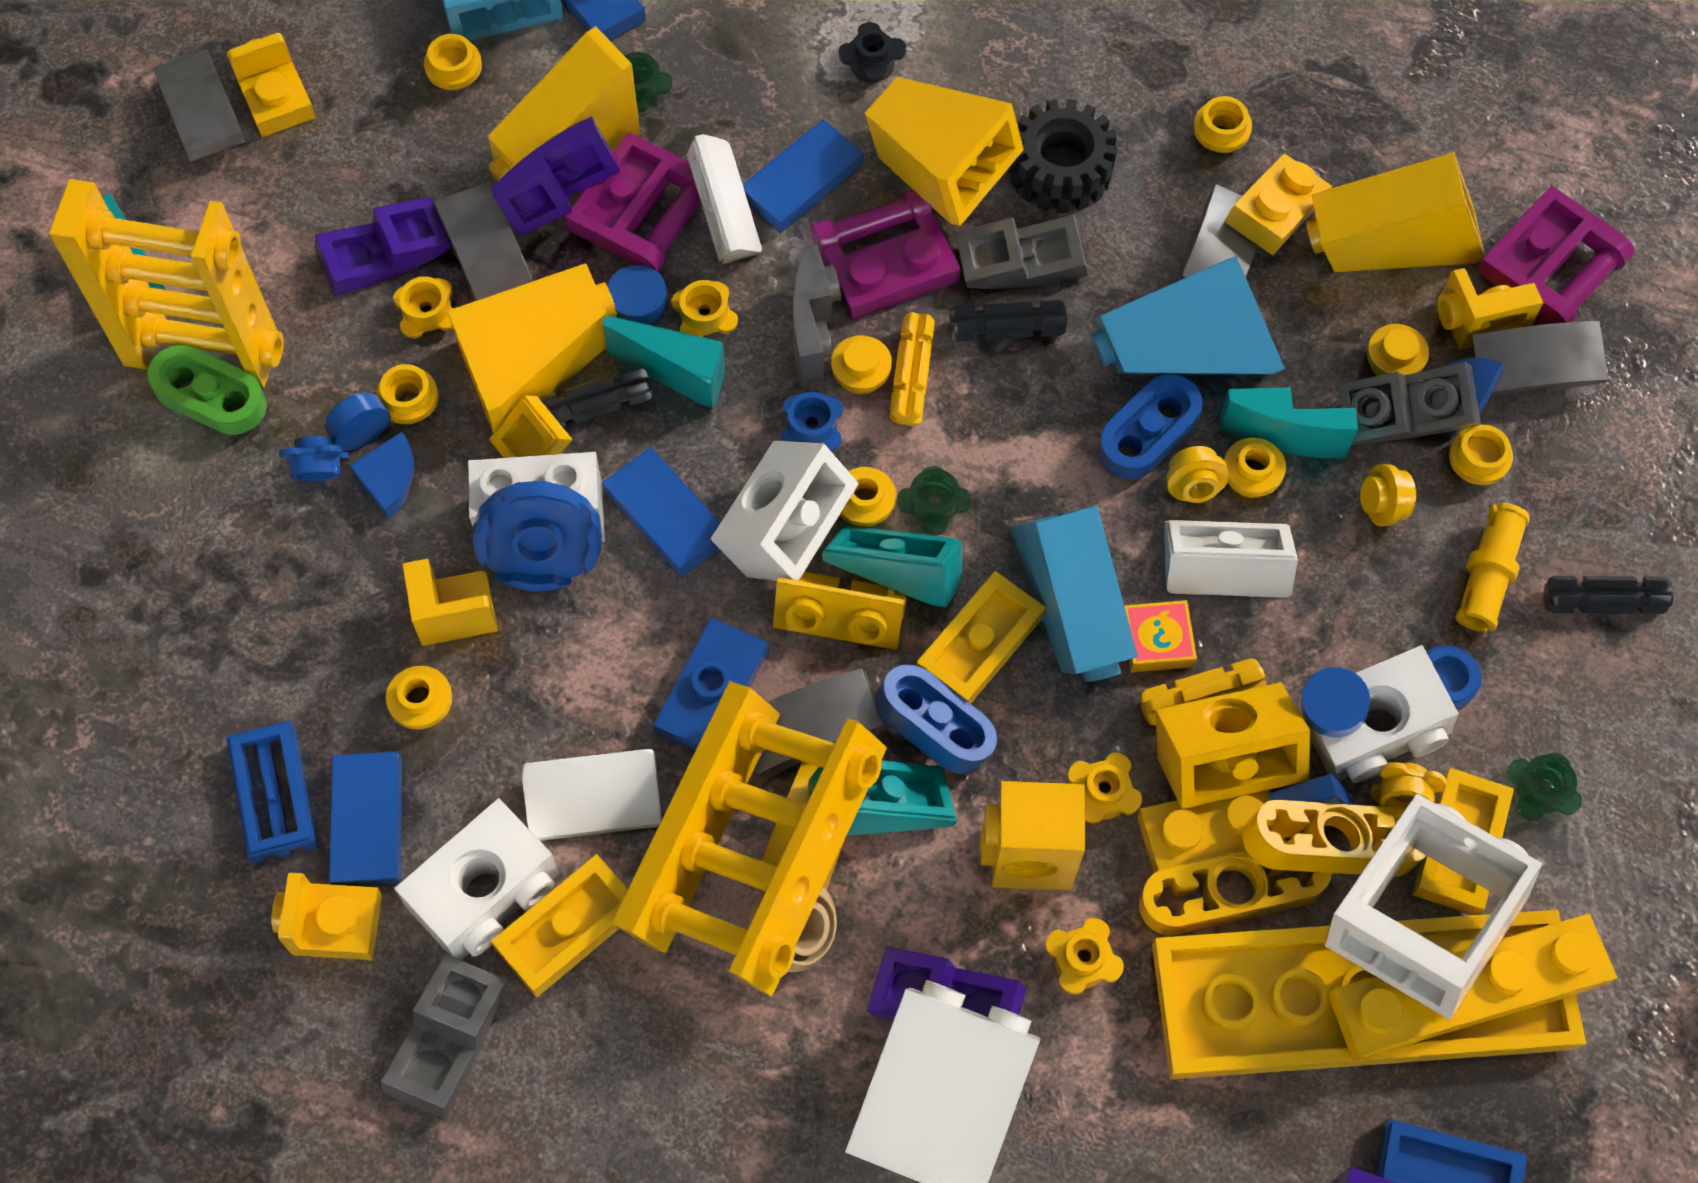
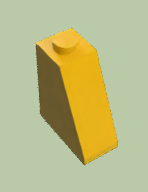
M596 26L587 31L488 135L493 161L489 163V169L496 182L536 148L591 116L612 152H614L628 132L636 136L641 135L632 64Z
M896 77L864 113L878 158L950 224L957 226L962 225L1024 150L1012 103Z
M1455 152L1311 194L1316 217L1306 220L1310 242L1315 254L1325 252L1334 272L1475 264L1481 262L1485 257L1475 209Z
M586 263L448 310L456 342L493 434L524 395L541 397L556 393L607 348L602 323L605 316L616 317L617 312L608 286L605 282L595 285Z

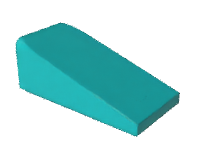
M612 316L604 317L602 326L609 355L632 368L642 366L648 376L703 406L715 408L726 374L724 348L721 341Z
M844 525L822 552V561L938 607L946 608L962 583V541H959V539Z
M882 760L879 777L868 788L847 836L953 827L957 822L943 767ZM818 767L808 781L810 796L824 768Z

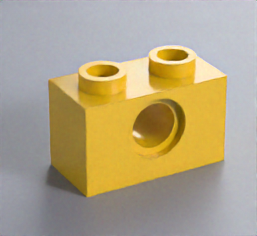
M1282 682L1156 709L1157 759L1182 809L1309 781L1310 729Z
M1001 781L997 804H985L984 825H981L979 862L980 866H992L991 888L1071 891L1085 852V784Z

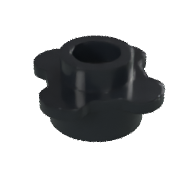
M873 22L861 24L858 27V35L850 43H844L839 48L840 61L845 65H850L852 73L860 80L866 82H879L888 78L894 70L895 60H901L906 55L905 42L900 38L889 37L881 31L878 24Z

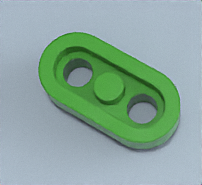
M188 345L171 346L159 352L149 364L147 379L159 402L167 408L214 430L230 435L242 434L255 428L265 416L267 401L258 380L247 371ZM185 379H193L189 386L176 388L179 382ZM245 403L239 410L227 412L233 404Z

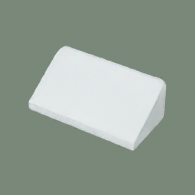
M705 134L695 136L688 150L687 158L719 262L722 261V264L758 255L761 253L762 247L730 144L726 140Z
M1182 520L1165 521V582L1169 593L1286 598L1292 594L1298 559L1289 525Z
M652 749L522 764L521 766L528 829L540 841L659 827L662 821L657 766Z

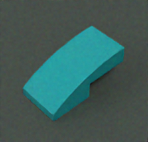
M1291 387L1229 389L1219 417L1220 429L1238 439L1261 438L1274 444L1282 453L1306 457L1345 459L1358 432L1355 408L1293 409Z

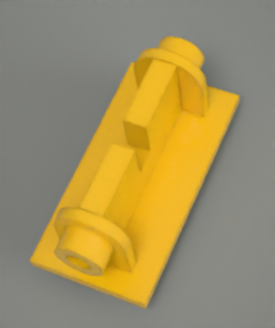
M805 571L799 581L778 577L773 628L898 650L907 595L883 585L856 580L852 581L850 590L840 589L839 577Z

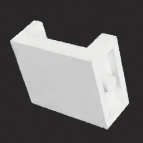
M926 980L922 992L911 987L905 989L845 1152L920 1183H988L1041 1039L1028 1033L1032 1021L996 1006L991 1007L988 1017L961 1007L966 995Z

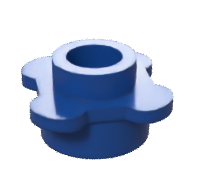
M805 392L800 395H792L784 401L783 413L787 416V428L781 432V441L824 443L831 452L840 446L841 434L837 431V419L843 414V405L837 398L826 396L819 392ZM809 420H815L818 424L812 428L808 427L806 423Z
M325 436L297 438L294 440L295 447L279 450V458L287 459V464H289L290 479L296 481H326L339 478L341 476L340 462L349 460V453L342 452L341 446L333 445L332 438Z

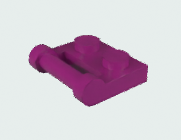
M628 132L613 152L620 173L585 189L571 208L572 212L565 216L567 230L627 260L631 265H645L659 272L666 263L664 254L701 204L688 161ZM669 183L681 188L679 194L646 239L633 234Z
M1551 185L1482 259L1477 272L1496 286L1507 285L1513 288L1535 283L1543 301L1536 316L1540 325L1568 323L1576 320V310L1612 270H1621L1634 256L1635 250L1633 244L1626 236ZM1584 243L1593 249L1594 256L1559 294L1545 285L1578 247Z
M913 189L903 191L901 199L831 223L829 219H824L810 224L811 237L814 245H818L824 266L833 265L836 270L841 301L851 321L960 281L961 268L931 212L930 205ZM906 221H910L914 231L844 255L840 247L842 244Z

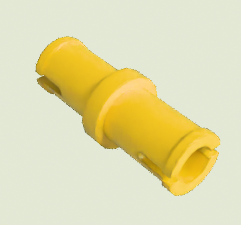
M1499 503L1498 506L1492 504L1489 507L1488 519L1478 550L1470 553L1466 564L1470 576L1460 608L1455 616L1456 621L1468 629L1478 632H1487L1488 629L1492 632L1497 628V619L1507 586L1514 583L1518 576L1520 567L1515 560L1525 527L1530 519L1529 513L1521 507L1509 503Z

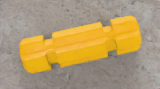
M910 312L902 319L901 338L898 347L889 416L890 420L897 425L913 427L919 425L922 421L935 323L933 317L928 314Z
M1249 658L1230 664V671L1224 672L1223 667L1175 680L1172 682L1173 688L1167 689L1166 684L1144 689L1140 693L1143 715L1150 725L1156 726V709L1265 686L1266 677L1263 668L1256 659Z

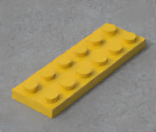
M1559 910L1519 912L1503 938L1561 922ZM1491 914L1401 920L1396 922L1452 954L1470 948ZM1330 926L1155 938L1152 944L1170 1080L1578 1050L1586 1044L1577 996L1573 995L1353 1061L1328 994L1333 988L1374 977V975L1325 946Z

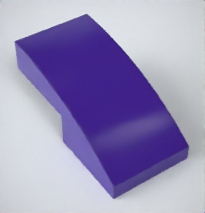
M591 116L536 148L510 169L491 188L497 204L520 237L571 213L569 196L620 173V169L615 155Z
M431 197L374 208L372 223L316 234L314 250L333 296L365 288L413 270L450 250L451 242Z
M886 946L867 1011L873 1016L894 1022L905 989L911 987L922 992L926 980L966 995L961 1007L988 1017L991 1007L996 1006L1019 1015L1026 988L1020 980L956 968L948 958Z

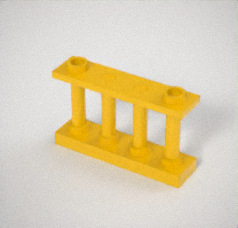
M69 179L49 235L123 366L147 370L154 348L159 349L162 344L188 345L200 350L237 355L244 370L252 374L258 380L261 388L264 389L270 368L277 367L281 361L284 347L283 335L275 326L241 247L240 234L234 230L223 203L209 201L199 231L116 219L113 213L109 211L94 182ZM131 248L189 256L194 263L132 254ZM148 282L207 291L210 297L151 288ZM165 315L223 324L225 329L167 320Z
M729 681L612 921V925L642 944L665 954L675 934L678 932L736 955L729 972L761 993L772 997L781 977L788 972L793 963L795 946L867 790L879 777L882 758L887 747L859 721L847 718L836 743L777 725L776 722L780 716L777 710L750 687ZM765 749L824 768L807 805L747 784ZM736 809L794 829V833L778 867L718 845ZM707 870L765 892L748 930L688 907Z

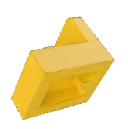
M281 33L251 40L227 52L239 87L262 138L316 118L312 104L295 69Z
M1462 268L1451 271L1443 292L1438 297L1437 309L1443 327L1447 330L1451 329L1459 349L1463 350L1474 347L1472 336L1474 334L1532 326L1543 301L1535 283L1513 288L1507 285L1495 286L1477 296L1466 269Z
M289 872L285 892H278L273 901L271 914L272 930L274 933H278L279 940L294 956L373 960L382 894L378 887L312 884L304 873Z

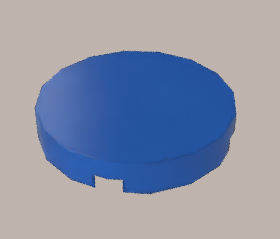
M547 481L517 482L495 491L479 507L473 524L472 541L474 552L481 566L484 568L485 563L489 569L495 572V579L503 584L531 592L558 590L571 585L572 577L578 576L583 571L585 576L595 567L602 550L600 518L589 500L568 486Z

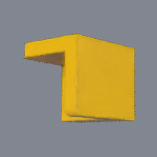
M429 559L402 563L411 619L422 646L498 631L489 579L486 572L477 571L436 580Z

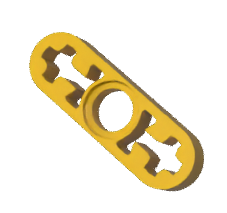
M1271 800L1263 804L1245 824L1242 839L1249 855L1257 863L1269 869L1361 875L1385 839L1383 838L1391 832L1405 809ZM1268 826H1272L1273 832H1269ZM1324 826H1333L1341 830L1350 842L1351 851H1341L1332 846L1325 837ZM1282 838H1291L1286 844L1282 842ZM1413 848L1394 877L1406 875L1427 855Z
M1246 850L1169 867L1155 872L1147 880L1139 898V911L1145 924L1153 931L1162 935H1179L1312 904L1322 895L1330 883L1332 873L1314 872L1306 883V887H1301L1299 880L1293 877L1277 880L1271 889L1274 896L1269 897L1267 878L1281 875L1286 870L1267 868L1265 873L1263 867ZM1227 871H1237L1244 874L1253 886L1252 899L1243 904L1228 902L1220 895L1217 889V878ZM1202 878L1203 897L1210 911L1203 910V897L1186 901L1179 911V916H1172L1168 907H1157L1155 902L1159 900L1165 887H1170L1174 897L1194 894L1199 886L1197 879Z

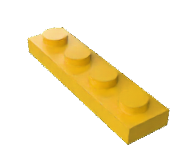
M1588 913L1503 938L1450 1020L1376 976L1333 988L1328 997L1352 1060L1355 1061L1607 986L1618 977L1591 915ZM1468 949L1452 954L1463 959Z

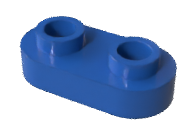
M1174 374L1161 375L1148 382L1108 421L1102 430L1098 454L1105 469L1123 479H1138L1153 471L1196 427L1203 405L1201 393L1196 385L1189 379ZM1162 408H1170L1174 410L1178 414V416L1174 418H1168L1163 416L1159 412V410ZM1131 447L1139 455L1128 457L1123 455L1119 449Z
M900 665L893 668L886 675L876 693L875 703L878 713L889 726L950 772L971 774L984 766L996 748L997 734L992 722L981 711L922 667Z

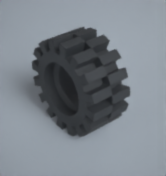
M1057 99L1047 100L1045 112L1037 104L1029 109L1028 118L1022 115L1018 120L1017 125L1024 150L1009 167V174H1013L1012 184L1016 190L1023 187L1022 198L1030 203L1038 196L1040 197V209L1048 211L1050 203L1055 202L1059 203L1058 213H1068L1070 202H1075L1078 211L1088 208L1089 197L1095 203L1103 197L1104 188L1108 189L1112 179L1118 146H1115L1117 136L1115 129L1108 131L1110 121L1104 114L1094 120L1096 108L1089 104L1081 112L1076 110L1077 100L1067 99L1066 108H1059ZM1055 145L1069 146L1079 151L1085 160L1083 163L1075 166H1057L1046 161L1041 156V151Z

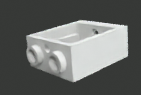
M1416 794L1335 911L1325 946L1450 1020L1529 898L1543 863L1530 857L1517 843L1505 838H1496L1469 823L1454 808L1445 804H1435ZM1413 848L1501 897L1498 905L1463 959L1458 958L1373 908Z

